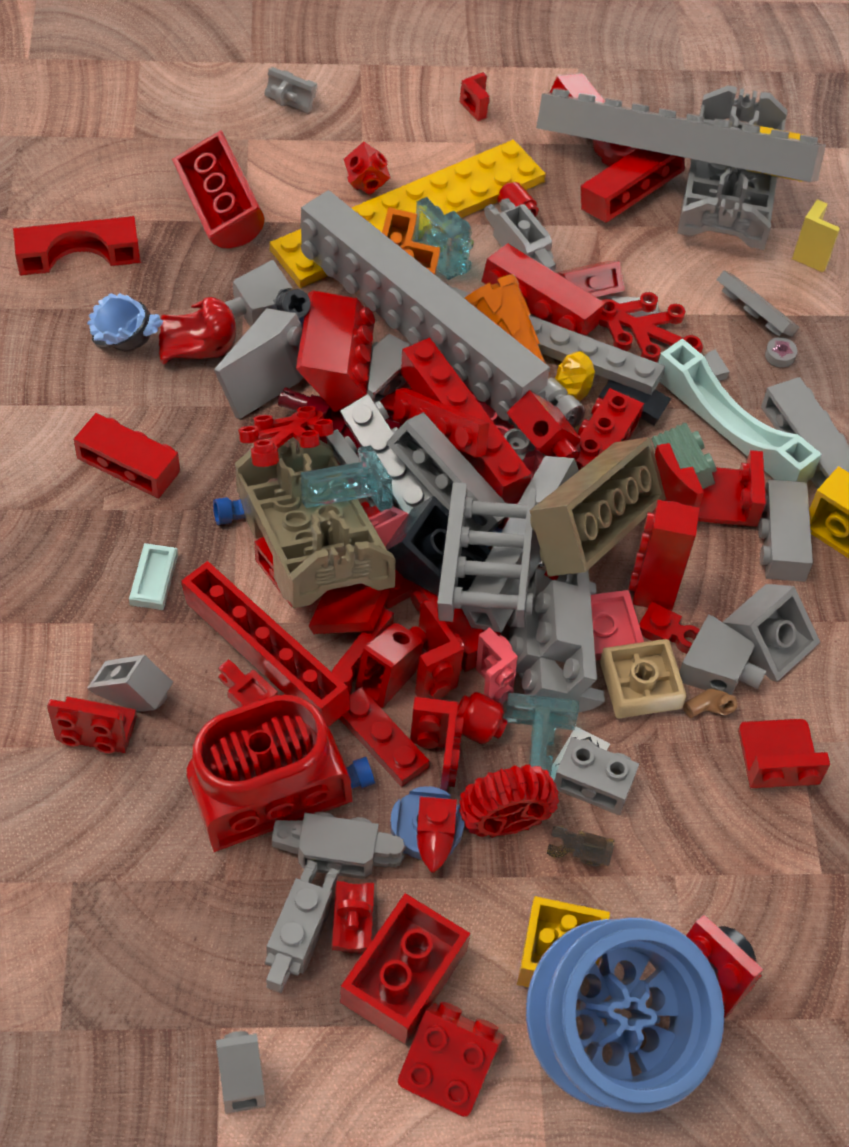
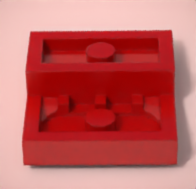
M670 443L657 445L655 459L666 497L664 501H675L683 505L700 507L704 491L693 466L680 469Z

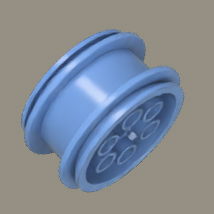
M604 919L591 921L571 929L548 948L540 959L530 981L526 1001V1023L530 1043L537 1060L549 1078L564 1092L590 1105L611 1108L622 1112L647 1113L667 1108L681 1101L705 1079L715 1062L721 1046L724 1031V1005L719 982L713 968L702 951L683 933L667 924L652 919ZM602 956V963L598 969L595 961ZM650 962L656 970L646 980H640L647 963ZM618 963L624 969V977L621 981L614 975V970ZM586 976L590 983V989L583 996L580 992V987ZM651 992L653 1000L651 1006L647 1008L645 1002L650 997ZM609 995L611 996L609 1001H604ZM577 1002H581L580 1010H576ZM625 1008L630 1011L632 1016L627 1019L622 1014L615 1013L614 1009ZM578 1016L581 1017L584 1025L580 1035L578 1034L576 1017ZM658 1016H670L668 1030L655 1025V1023H660V1017ZM601 1018L606 1019V1022L608 1023L606 1026L603 1024ZM643 1029L646 1033L647 1040L645 1046L642 1049H640L644 1039L642 1033ZM608 1043L612 1049V1057L608 1063H605L602 1058V1050ZM628 1053L633 1054L642 1071L632 1077Z

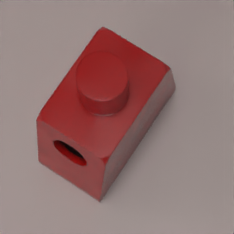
M529 390L506 412L536 449L543 454L552 457L574 458L575 461L579 458V452L575 447L580 443V436L558 407Z
M394 623L363 648L355 690L362 687L383 709L416 672L423 644L427 641V635L424 630L418 626H412L408 630L401 624Z

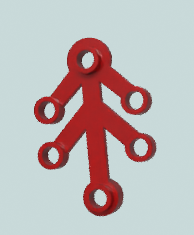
M645 292L641 294L640 300L618 303L611 299L601 300L605 305L598 324L609 328L614 339V347L624 351L631 349L633 336L629 332L623 331L622 324L631 329L641 350V357L658 362L661 353L660 347L657 344L651 343L649 336L670 346L684 339L702 354L703 344L697 336L688 335L683 338L657 327L658 325L668 323H682L686 312L682 305L671 304L666 312L634 317L630 313L639 311L649 313L655 311L658 303L657 295L652 292Z
M314 406L299 407L292 416L273 420L272 415H258L253 418L254 426H244L238 430L241 443H253L254 447L251 449L252 464L257 467H268L279 462L278 448L292 437L299 441L300 447L314 448L320 445L319 436H329L334 433L333 421L331 419H324L323 412L316 410Z

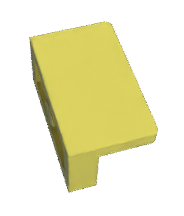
M817 199L804 219L792 259L820 272H824L840 228L823 220L828 204Z

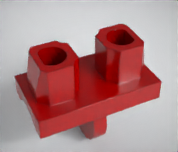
M336 881L332 939L333 951L361 953L370 944L372 937L374 883L351 884L344 881Z

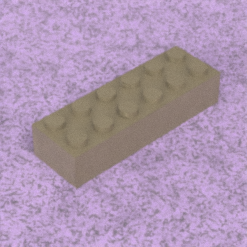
M650 437L613 443L529 510L531 527L536 532L540 546V558L543 564H545L548 576L586 572L647 516L648 512L651 513L656 508L658 500L664 501L666 499Z

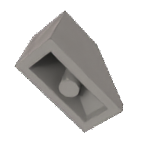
M139 655L105 661L88 686V689L92 693L116 704L136 709V712L159 708L167 699L166 693L173 681L147 656Z

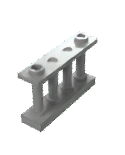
M453 482L437 602L438 618L440 621L453 622L454 608L461 609V605L517 610V627L524 628L525 614L532 615L534 593H527L534 532L530 523L531 515L529 510L539 503L536 502V488H529L528 505L473 501V497H467V483ZM472 515L526 519L525 535L472 531L470 527L465 526V519L472 518ZM469 544L523 548L522 565L468 561L466 557L461 556L462 547L468 548ZM465 575L520 579L519 594L505 595L463 591L462 587H457L458 578H465Z

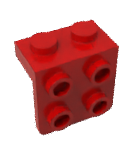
M428 599L421 603L418 627L426 633L427 641L423 644L426 653L419 656L415 694L417 697L441 699L450 690L458 687L465 647L461 637L457 633H452L447 625V621L439 620L438 607L435 608Z
M806 720L742 722L738 728L750 789L821 784L830 767L828 752L815 753L809 725Z
M440 1002V1005L433 1003L424 1013L397 1081L401 1088L465 1117L473 1110L489 1068L501 1048L505 1035L498 1033L499 1028L487 1020L477 1018L475 1022L462 1016V1010L455 1005L447 1002Z

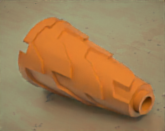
M514 274L498 278L500 287L498 284L491 285L489 282L464 298L545 363L538 346L540 342L529 318L531 314Z

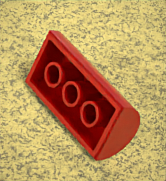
M222 130L172 159L209 240L214 245L226 249L236 248L249 243L261 232L265 220L264 214Z

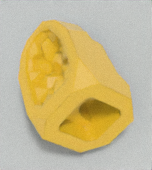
M576 351L566 355L563 362L558 366L555 379L567 390V395H573L579 402L588 395L592 387L595 374L593 362L583 352Z

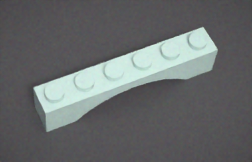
M681 339L660 354L658 363L665 366L664 375L660 383L746 456L749 455L750 450L763 451L764 471L772 478L795 482H807L813 478L822 454L798 434L786 433L771 428L746 412L722 387L712 372L706 358L689 343Z

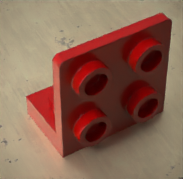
M750 450L746 463H741L740 469L716 467L717 471L712 472L715 484L703 489L704 495L699 507L698 522L758 526L766 504L763 451Z
M68 696L65 702L50 699L47 705L56 740L71 747L79 745L94 747L103 753H126L137 719L136 709Z
M414 697L410 740L414 744H418L426 749L445 748L440 789L447 792L448 787H455L464 717L457 716L458 702Z

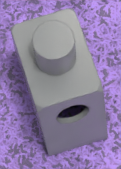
M271 260L235 279L233 282L234 299L224 303L230 307L235 318L244 316L251 327L266 308L277 310L273 300L276 299L278 291L284 288H292V286L275 261Z
M708 614L682 662L679 673L684 684L703 690L716 689L732 695L739 681L758 689L767 671L749 663L755 648L752 641Z

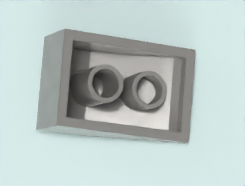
M266 308L214 369L236 418H243L280 395L285 387L291 388L302 380L303 376L296 369L303 328L296 313Z

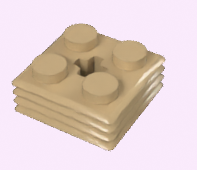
M668 639L603 648L600 664L617 718L683 708L687 695Z

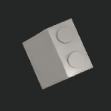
M765 584L723 621L724 624L754 643L755 648L749 662L766 670L765 675L775 682H778L820 643L795 586Z

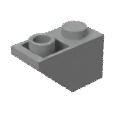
M236 1031L225 1035L224 1039L216 1040L225 1114L266 1107L257 1033L248 1035V1032Z

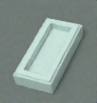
M144 543L129 597L130 606L164 610L178 557L177 548Z

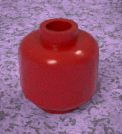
M474 692L469 697L464 695L460 700L457 716L464 717L463 736L484 745L493 737L499 739L506 728L508 720L503 718L504 707L500 702L480 692Z

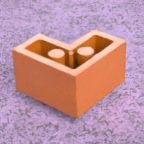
M388 207L382 233L435 275L441 248L413 242L418 214Z

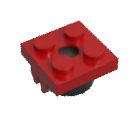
M704 914L694 923L686 936L702 951L715 972L722 993L725 1019L754 988V984L762 977L761 972L763 969L756 963L755 952L744 935L730 927H717Z

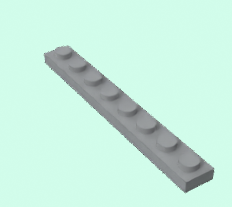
M448 285L463 298L470 294ZM529 315L540 342L538 344L539 349L544 355L563 361L566 355L581 351L593 362L595 374L652 395L664 375L665 366Z

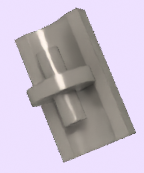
M271 67L268 69V84L264 95L275 99L278 105L285 106L287 104L308 113L312 110L313 99L316 97L318 85L313 81H306L296 77L293 73L286 70L282 71Z

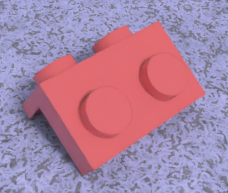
M490 627L479 635L476 670L485 679L484 695L502 704L514 692L518 656L513 652L509 641L502 635L498 636Z

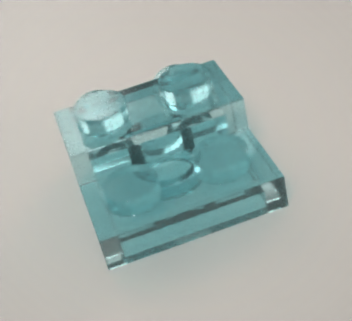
M428 197L418 200L414 242L441 248L437 269L447 280L467 273L472 266L469 256L470 250L474 246V241L471 239L472 229L469 223L463 220L455 211L444 215L441 208L435 206Z

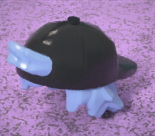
M110 293L102 300H99V305H95L93 307L94 312L89 314L91 320L87 322V325L90 327V334H92V341L97 347H113L125 352L143 346L148 342L152 334L158 332V327L163 324L158 314H151L142 302H137L128 295L124 296L121 293L117 296Z

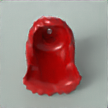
M207 297L191 306V308H201L196 312L186 315H161L163 324L160 326L158 336L160 362L165 365L174 358L205 359L217 358L226 354L232 348L236 338V322L230 307L215 297Z

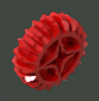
M526 764L522 767L514 765L508 769L501 768L494 773L488 772L487 776L475 779V783L465 787L466 790L460 794L461 800L459 801L461 818L469 832L477 834L478 837L489 835L491 838L500 835L515 834L523 830L529 831L530 827L540 825L542 820L549 819L552 813L558 809L559 793L556 783H554L548 770L542 769L541 766L531 767V765Z

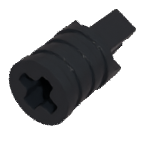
M284 288L278 291L276 299L273 300L277 310L296 313L298 318L305 316L311 305L310 298L306 292L293 288Z

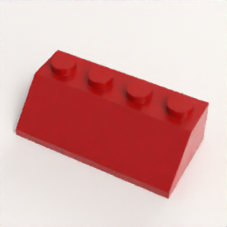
M313 290L308 293L311 305L304 317L296 369L332 410L336 412L366 396L375 317L368 307H364L357 298Z

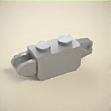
M506 198L500 202V210L502 212H499L492 204L486 206L484 209L486 219L494 228L493 236L502 247L508 243L550 270L555 271L556 264L551 253L552 240L550 234L525 204L515 206L509 198Z
M326 812L305 813L303 821L276 820L272 834V847L298 854V863L303 869H305L308 860L318 863L317 872L327 874L333 868L340 871L339 876L364 879L372 874L373 866L400 867L404 860L403 851L405 850L403 839L400 836L378 832L379 824L371 823L368 819L360 817L352 819L336 818Z
M308 860L301 878L295 879L266 946L267 957L265 964L272 966L266 979V987L268 989L282 993L290 973L298 976L299 973L304 974L330 913L332 893L339 878V870L331 868L326 874L323 886L320 887L311 884L316 876L318 863Z

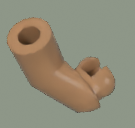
M707 689L684 702L683 710L689 718H693L704 711L719 715H729L737 709L738 703L733 695L716 689Z

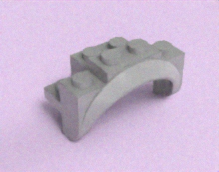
M536 569L528 583L527 592L534 593L532 615L525 614L524 628L517 627V610H513L507 621V625L510 627L509 643L512 646L513 652L518 656L516 672H518L522 679L526 704L568 713L594 709L605 702L604 691L590 687L597 680L591 595L596 594V583L589 581V570L583 573L559 575L557 580H551L544 575L546 571ZM554 660L565 662L564 669L562 670Z

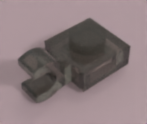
M561 826L553 827L551 836L562 839L564 844L561 846L549 844L547 849L548 855L560 858L570 852H574L573 857L580 858V861L590 866L610 865L614 839L580 830L577 834Z

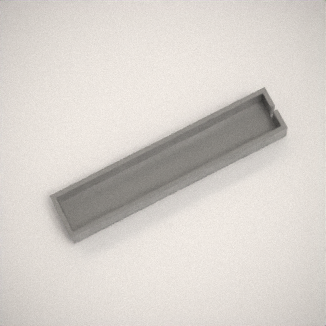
M327 190L301 207V250L305 257L322 267L328 276L334 277L350 294L357 296L365 303L366 307L371 311H375L386 320L391 328L397 329L412 345L430 337L467 388L474 393L479 401L485 402L496 411L502 420L508 421L516 429L518 428L506 412L529 390L545 399L546 390L544 388L547 386L550 370L547 364L331 191Z

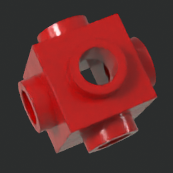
M364 141L343 159L350 185L356 190L361 189L368 195L373 194L391 178L387 168L388 161L385 156Z

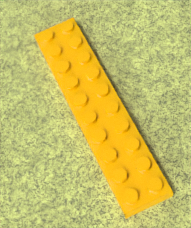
M513 139L351 208L381 232L388 207L416 213L418 215L413 238L415 239L484 209L490 204L498 203L499 191L505 184L519 182L527 190L544 183L546 173ZM301 229L269 242L271 253L299 288L328 276L322 267L313 260L306 258L301 250Z

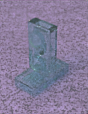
M371 445L358 447L359 462L301 472L302 502L305 508L371 497L379 511L391 509L392 479Z
M508 693L504 719L508 720V723L532 725L529 765L531 767L541 766L542 769L548 770L551 776L553 756L547 755V745L553 746L555 728L575 729L579 712V701Z

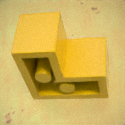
M534 896L517 985L529 987L540 959L548 948L563 934L591 921L609 919L610 912ZM602 956L595 961L596 965H599Z

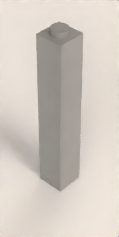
M545 456L518 504L528 505L529 488H536V502H541L579 471L575 459ZM509 518L501 533L525 535L526 519ZM535 531L533 532L529 581L541 561L540 546ZM493 546L485 562L522 565L523 548ZM477 575L468 592L518 595L520 579ZM461 605L471 628L487 630L490 627L496 632H502L513 612V609Z

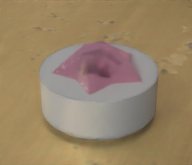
M783 337L770 340L765 351L767 361L773 366L781 368L792 365L797 355L796 345L791 340Z

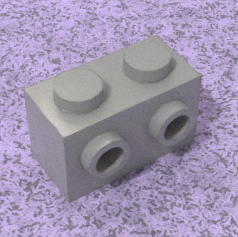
M571 737L557 769L554 783H556L558 791L620 816L634 782L639 763L632 761L624 754L611 753L601 749L589 740H579Z

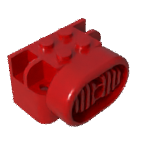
M275 695L238 707L212 718L201 728L193 744L192 759L188 762L186 776L213 852L273 831L276 820L301 821L304 819L305 813L326 812L353 802L350 776L332 732L327 727L320 711L303 698L292 695Z

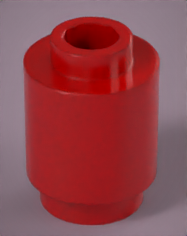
M519 182L507 183L500 189L497 198L499 205L501 200L509 198L515 206L525 204L535 217L538 215L537 202Z

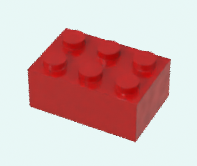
M404 893L341 984L340 1003L406 1045L422 1021L425 1011L433 1004L468 951L471 933Z

